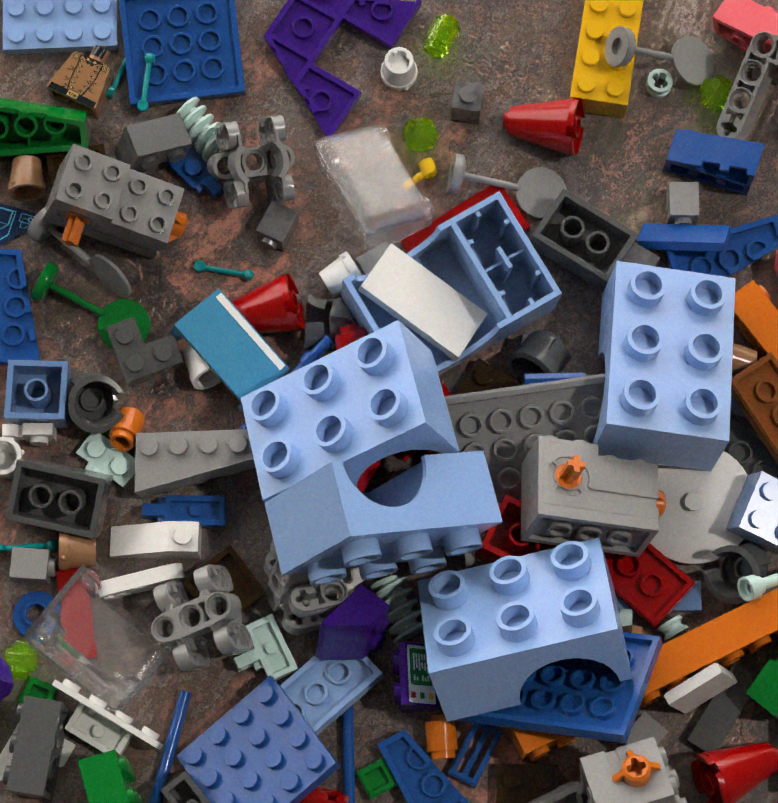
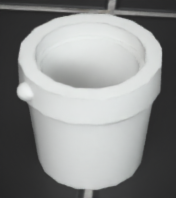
M396 47L389 50L381 65L380 74L382 82L389 89L407 91L416 82L418 70L411 52L406 48Z
M347 251L340 254L335 261L319 272L333 298L341 295L342 280L351 274L361 276L360 271Z
M189 345L183 352V358L193 387L204 390L221 382L220 378Z
M0 437V477L4 479L14 477L17 459L23 458L25 451L21 450L20 446L8 437Z

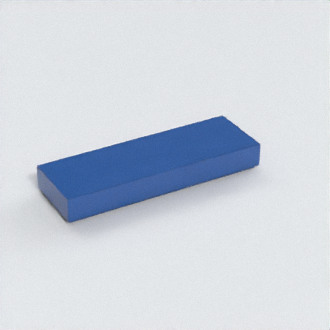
M643 223L637 244L646 250L724 252L730 239L731 229L730 225Z

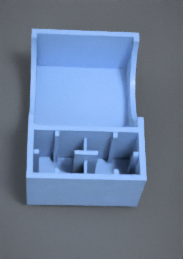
M500 191L438 225L426 240L407 253L412 259L488 313L456 361L406 326L432 351L438 375L443 374L553 311L562 295V292ZM369 273L361 276L351 274L342 280L341 297L359 327H364L369 335L397 321V318L358 291Z
M616 261L602 294L598 358L605 357V384L599 423L592 443L598 445V456L613 455L618 459H641L647 463L712 471L729 443L736 278Z
M399 320L241 397L261 495L265 502L333 461L343 462L348 477L357 488L359 477L369 466L392 454L409 450H433L443 454L459 452L433 353Z
M484 451L423 455L421 457L422 462L371 492L363 494L348 477L342 461L328 463L265 502L281 574L307 572L310 585H323L345 578L347 576L345 568L358 567L361 579L370 580L396 572L398 570L396 563L408 562L411 574H423L438 570L447 565L444 552L447 556H456L481 548L483 545L480 533L503 522Z
M599 537L581 542L567 541L561 543L556 548L523 556H505L493 563L460 571L447 570L438 573L434 577L418 581L428 673L447 722L521 705L520 691L527 678L541 667L559 660L582 658L598 661L611 668L617 674L620 681L633 679L615 589Z

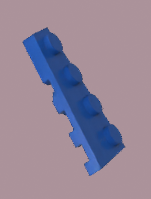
M774 215L730 228L731 235L724 252L664 250L669 267L676 270L731 277L778 249V217Z
M0 249V365L8 366V360L41 361L23 253L19 249Z
M405 729L377 744L407 803H469Z

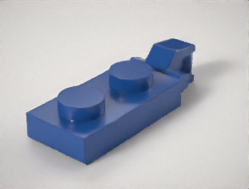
M190 147L183 160L176 163L164 162L194 192L197 191L200 194L205 190L215 201L224 194L222 191L223 187L215 180L216 178L209 174L207 161H204L202 156L192 147Z
M165 495V497L158 498V504L142 503L143 519L157 520V522L195 521L200 523L201 528H226V496Z

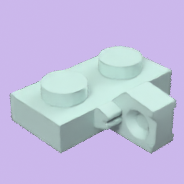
M90 433L76 452L78 456L88 462L85 466L86 470L112 475V480L124 489L135 477V458L127 452L113 448L110 440L101 433Z
M273 614L246 625L253 641V647L233 658L238 672L254 666L256 671L264 669L267 678L271 675L276 680H279L298 670Z

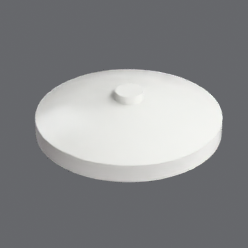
M723 451L711 472L658 464V489L666 495V508L663 515L659 517V531L650 544L668 559L691 565L706 564L719 560L721 557L712 553L717 548L727 545L738 546L744 538L726 530V527L748 476L739 462Z

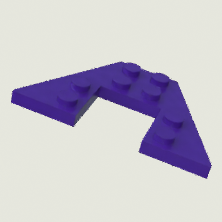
M288 0L264 34L265 42L328 141H332L360 99L361 91L316 66V62L343 23L386 48L393 49L422 6L421 0H416V2L401 0Z

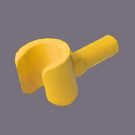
M431 157L423 159L418 163L421 172L401 185L404 191H407L423 179L427 180L436 176L437 168Z

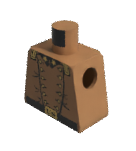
M95 45L89 57L77 51L73 52L48 82L47 89L50 97L77 110L87 111L88 115L99 120L107 99V91L113 82L112 70L109 66L105 65L110 52L99 45Z

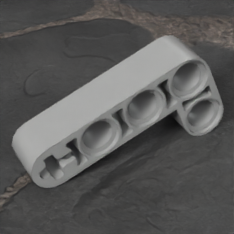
M759 32L752 38L717 122L716 129L719 136L745 140L749 136L778 67V35L769 32ZM771 39L772 48L765 54L763 44L766 40ZM759 66L761 74L754 81L752 79V71L755 67ZM748 94L749 104L747 107L742 108L741 98L743 95ZM735 113H741L744 115L741 118V116H736ZM732 124L735 127H737V131L735 133L732 129H730Z

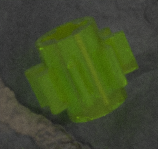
M716 75L714 78L710 77L709 80L705 78L698 89L703 93L701 102L713 111H719L720 108L723 109L733 83L721 75Z
M424 115L421 119L415 117L408 120L402 130L403 141L407 143L406 147L415 153H418L419 150L425 152L432 149L438 140V128L433 126L434 121Z
M16 640L13 643V648H6L4 661L9 665L10 671L13 672V679H27L30 676V672H37L39 652L38 649L30 648L31 641Z

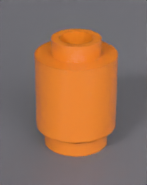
M134 407L120 408L119 411L124 416L109 431L110 444L116 450L130 451L136 446V433H141L143 430L145 416Z
M444 714L430 716L431 722H425L427 753H430L431 760L456 758L455 750H458L455 720L447 722Z

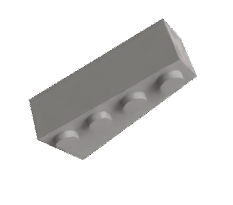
M247 429L136 433L134 493L143 499L155 497L154 495L163 492L169 493L180 490L181 487L195 483L208 482L209 479L216 477H225L256 468Z

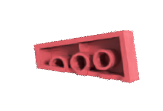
M724 0L712 16L714 32L745 52L752 38L757 33L769 32L778 35V12L770 6L764 7L753 0ZM771 39L766 40L763 44L765 54L772 48Z

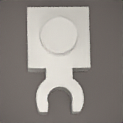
M53 423L2 424V437H8L14 441L26 440V442H30L33 446H47L48 442H57V430Z

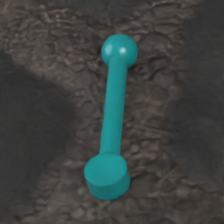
M147 53L144 56L146 68L141 100L137 103V108L140 112H146L149 109L147 94L152 63L155 62V55L152 53Z
M125 58L112 85L107 91L106 97L111 99L114 97L116 88L126 69Z
M201 260L194 263V269L197 273L210 271L243 277L246 281H250L254 277V273L249 269L238 271L205 265Z
M51 539L47 543L1 544L0 553L12 551L13 547L55 551L58 548V542Z

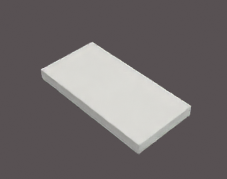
M392 243L358 289V291L454 361L459 358L488 314Z

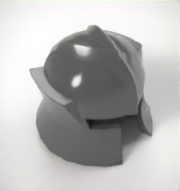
M309 292L306 303L304 350L315 347L327 335L334 341V344L329 349L336 351L335 335L340 333L339 328L356 323L348 307L342 303V298L326 300Z
M540 330L529 334L524 331L520 347L507 356L506 364L514 378L524 384L525 374L539 373L531 366V361L544 370L545 373H560L572 357L561 341L560 334L555 335Z
M97 372L82 373L70 379L73 386L69 392L68 408L72 422L82 430L93 434L104 433L120 422L124 414L115 408L119 401L115 395L122 394L124 391L113 379L100 375Z
M752 542L741 546H723L712 551L713 554L721 557L719 558L720 570L719 568H714L703 572L704 580L710 592L718 600L728 604H740L745 602V600L739 595L737 588L738 580L751 574L762 578L768 575L767 565L773 561L761 547Z

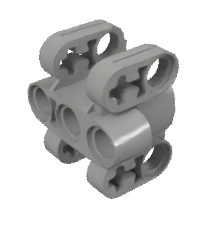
M283 116L259 117L257 126L260 145L251 147L242 146L238 121L217 123L215 126L216 141L219 149L224 151L213 154L209 158L207 170L216 179H229L228 182L224 183V197L228 208L250 207L247 183L250 180L248 178L262 175L266 179V190L270 201L283 202L285 200H293L295 197L294 182L292 176L286 173L295 161V154L289 146L282 144L286 140V125ZM249 154H253L257 160V164L252 170L246 166V158ZM221 158H225L228 161V170L225 174L220 173L217 168V163Z
M272 539L270 552L267 554L263 565L264 572L269 577L267 595L272 610L274 612L283 610L282 626L290 634L300 635L320 630L321 622L324 618L318 614L334 611L347 598L348 589L344 580L341 579L323 585H310L307 572L282 575ZM274 559H277L274 566H272ZM333 588H336L341 593V598L339 600L337 599V593ZM292 614H295L297 618L305 617L300 625H297L296 621H290Z
M209 564L194 571V581L200 593L199 597L193 600L189 597L182 582L169 581L155 587L153 590L156 604L164 613L156 617L152 622L151 633L158 642L177 643V645L173 646V656L176 664L182 671L197 672L210 666V657L206 646L208 640L201 635L213 631L217 648L224 655H238L253 647L250 632L242 624L241 601L235 594L229 593L233 591L232 578L228 570L220 565ZM220 605L223 608L224 614L221 612ZM198 610V612L200 613V621L196 625L195 615L196 611ZM170 622L173 624L171 636L167 633V626Z

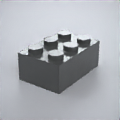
M563 188L532 234L531 243L536 251L604 292L616 261L624 260L634 243L637 242L639 234Z
M26 456L17 459L5 519L95 539L102 534L113 476Z
M24 696L23 703L18 704L15 720L19 722L17 734H12L9 745V752L13 753L11 766L6 765L3 774V784H7V791L18 796L48 801L53 800L66 729L64 728L68 723L70 708L63 702Z

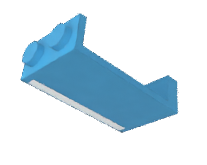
M219 288L174 324L170 331L177 341L183 337L240 402L241 397L284 377L290 369ZM242 403L237 407L240 412L243 411Z

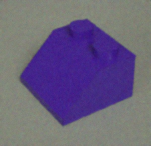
M361 584L321 622L316 657L319 660L364 659L371 651H378L386 639L384 632L389 624L387 618L390 605Z

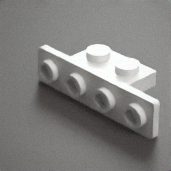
M65 678L63 683L54 680L52 683L54 687L80 702L64 729L103 753L115 749L122 756L134 735L159 750L164 745L157 741L160 735L146 726L139 730L131 725L134 720L133 718L119 710L114 715L104 709L107 705L105 701L91 694L89 699L79 694L78 692L81 687Z

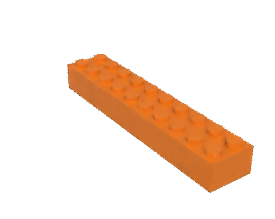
M778 588L762 595L761 598L752 600L662 644L640 705L641 708L655 703L662 696V692L670 691L714 663H722L724 668L739 661L740 657L745 655V651L749 650L751 654H754L766 648L767 644L772 642V638L776 637L778 640ZM506 727L522 762L530 759L531 763L538 761L548 755L549 748L555 745L559 749L564 748L575 742L577 738L575 736Z

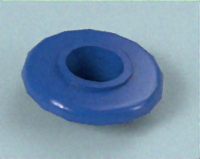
M41 591L30 592L21 597L13 611V621L17 630L25 637L32 639L45 638L52 634L58 627L61 619L60 605L56 599L50 594ZM37 606L42 607L46 613L44 619L39 623L30 622L28 618L29 611Z

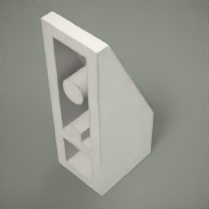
M165 521L111 527L110 558L201 559L202 528L200 523L195 521Z

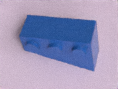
M676 129L663 170L747 196L765 144L699 133L690 129Z

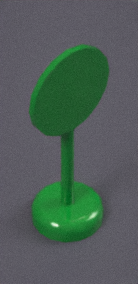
M52 262L46 265L34 285L31 298L36 301L44 300L49 292L53 290L99 315L97 322L98 333L102 341L111 349L114 348L106 327L132 317L135 318L143 342L148 338L151 329L150 317L145 308L138 302L129 299H119L101 309L55 284L59 274V267Z

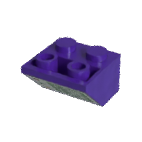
M398 642V651H392L393 674H399L400 682H394L395 705H401V713L438 711V697L428 673L425 644Z

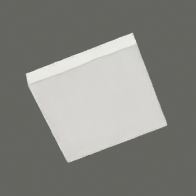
M714 663L666 692L664 697L670 706L686 714L736 684L737 680L732 672L718 663Z

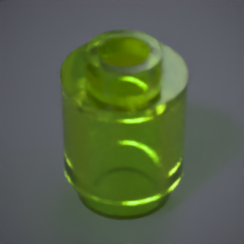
M446 13L436 15L424 38L425 44L423 49L425 52L436 58H443L445 54H448L461 30L458 20Z

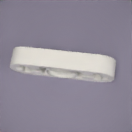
M172 563L103 580L96 584L99 600H112L152 590L169 581L181 582L185 578L182 563Z

